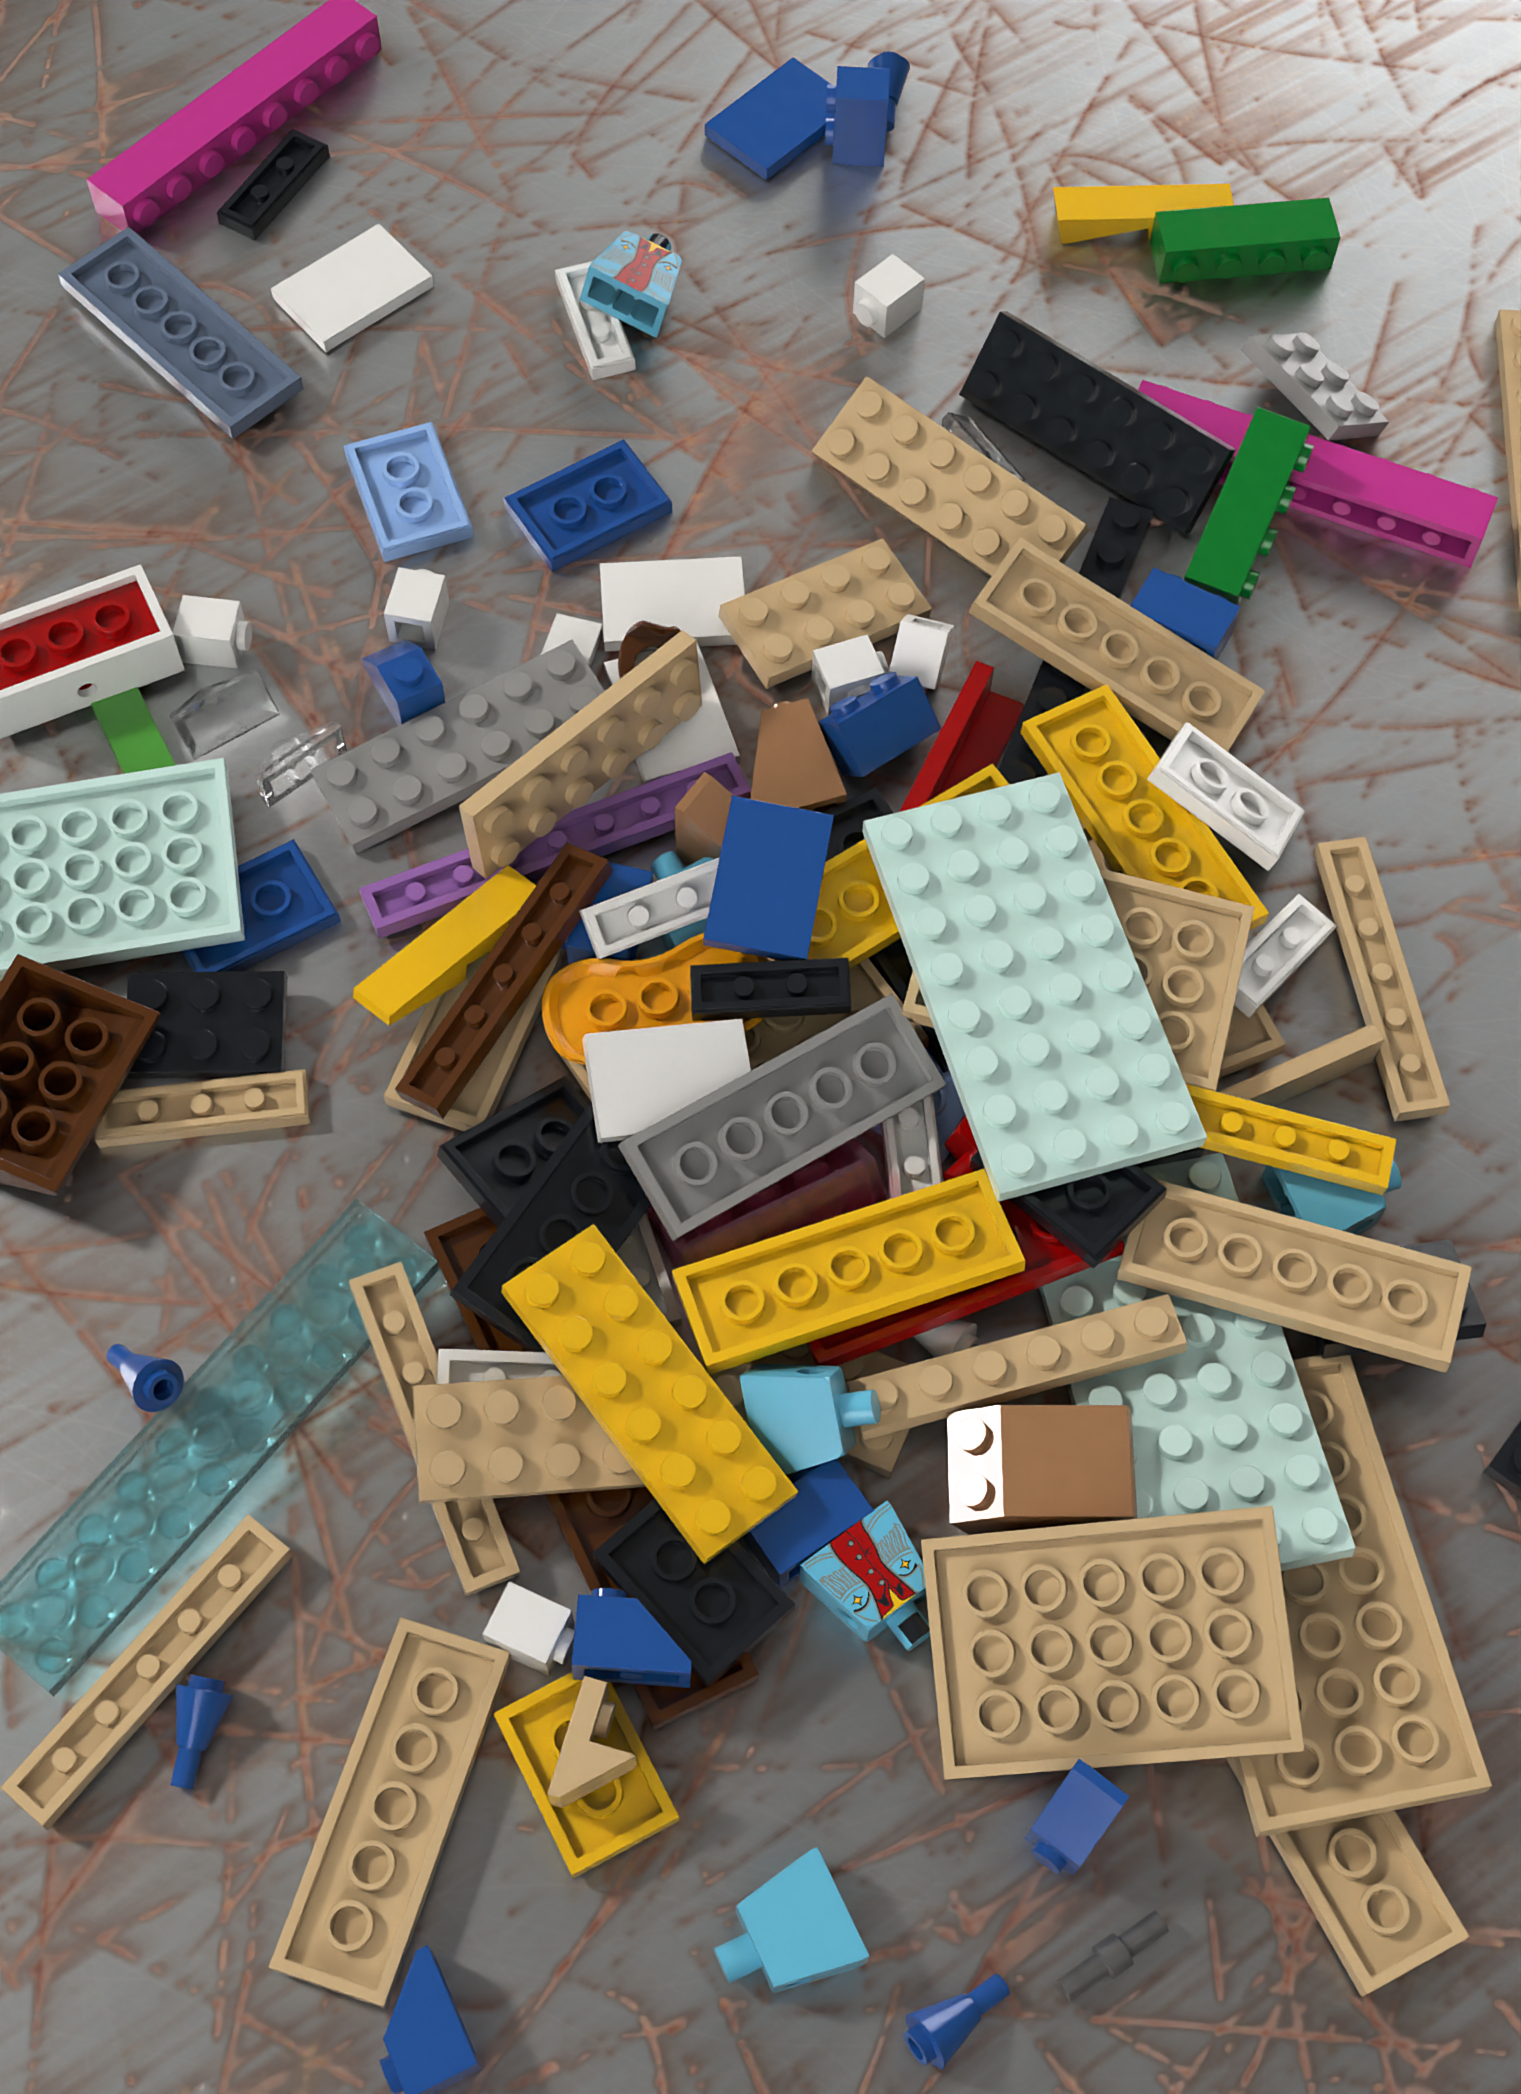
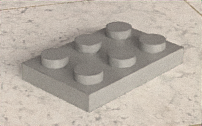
M1303 332L1250 335L1241 351L1328 441L1379 436L1388 425L1389 421L1378 411L1379 404L1370 395L1360 392L1349 381L1350 376L1348 372L1340 365L1330 362L1319 351L1321 348L1320 344L1312 336Z

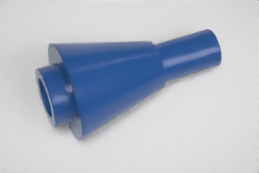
M888 51L873 57L868 63V68L890 69L886 132L892 131L895 128V108L899 102L910 70V64L907 59L895 52Z
M115 1344L107 1351V1361L121 1372L136 1405L140 1409L147 1412H159L168 1408L177 1400L183 1388L184 1375L176 1362L169 1359L134 1354L122 1344Z
M190 1675L188 1686L176 1684V1745L179 1746L170 1785L186 1789L194 1788L202 1751H206L234 1695L223 1693L225 1681Z
M995 1973L968 1994L962 1993L906 2015L905 2020L908 2030L903 2034L904 2040L910 2052L919 2063L924 2066L931 2063L940 2070L947 2065L980 2022L981 2016L1010 1995L1009 1988L1002 1977Z

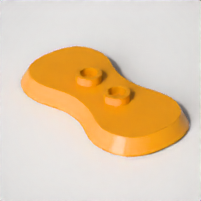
M704 933L689 938L661 955L647 959L631 961L589 958L579 960L560 969L545 985L541 1005L545 1031L552 1046L562 1057L571 1062L586 1065L582 1042L585 1034L723 1021L692 1020L690 965L767 962V960L761 956L704 946ZM764 1018L742 1019L744 1032L755 1027Z

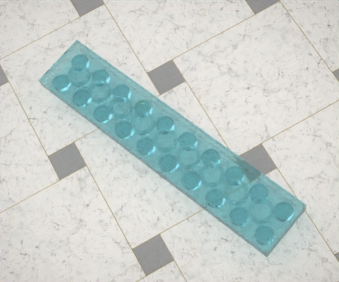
M356 1198L183 1384L182 1391L177 1400L168 1408L156 1413L0 1581V1651L54 1697L371 1346L350 1290L349 1280L401 1261L414 1296H416L438 1272V1261Z

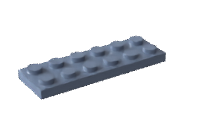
M127 227L58 273L64 289L232 439L239 436L304 389L301 377L130 227Z

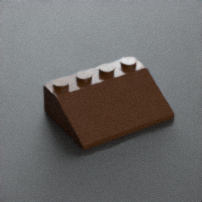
M17 954L0 982V1183L53 1196L59 1195L161 1017L160 1012Z

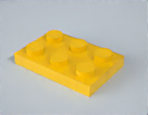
M572 1672L494 1712L493 1715L574 1879L680 1820L611 1682H607L610 1695L608 1701L616 1703L613 1722L607 1738L597 1737L595 1743L634 1754L637 1767L563 1808L551 1805L547 1793L583 1680H574Z

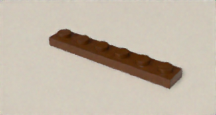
M566 842L396 1086L395 1090L401 1099L444 1119L581 919L579 911L590 906L612 874L613 869L607 859Z

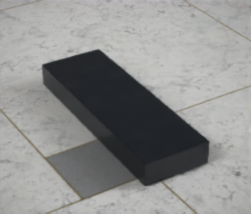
M292 129L216 212L219 224L255 241L330 157L328 145Z
M849 958L690 965L693 1021L851 1013Z

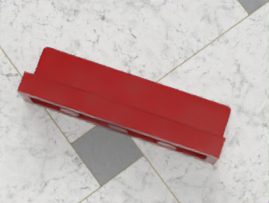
M979 661L975 662L899 812L920 807L992 763L997 767L1012 737L1024 704L990 691L994 667Z

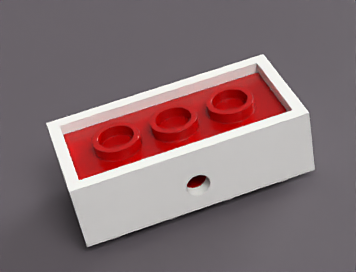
M141 564L0 615V739L91 706V703L185 671L174 635Z

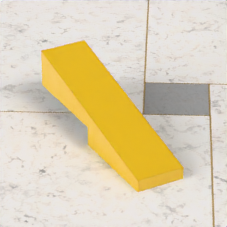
M1230 183L1053 187L1061 245L1147 229L1150 241L1156 212L1234 205Z
M507 865L353 988V998L390 1026L466 980L467 965L492 950L536 885Z

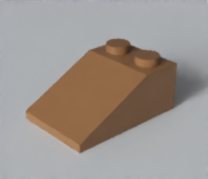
M996 1405L947 1413L950 1524L968 1535L1137 1519L1132 1416L1129 1406Z

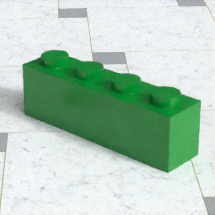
M1327 197L1159 211L1155 213L1149 245L1158 281L1161 284L1331 269L1341 236L1330 198Z
M1260 407L1256 408L1184 576L1186 582L1209 593L1221 595L1236 605L1239 604L1241 597L1250 600L1260 576V572L1253 570L1259 555L1269 556L1278 534V530L1271 528L1277 512L1283 515L1287 514L1296 488L1289 484L1295 470L1304 473L1312 455L1314 446L1307 443L1311 429L1310 425Z

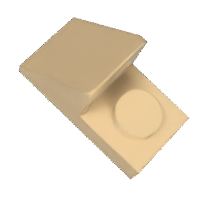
M587 1676L583 1678L547 1793L551 1805L563 1808L637 1767L634 1754L595 1743L597 1737L607 1738L616 1710V1703L608 1701L610 1695L607 1682Z

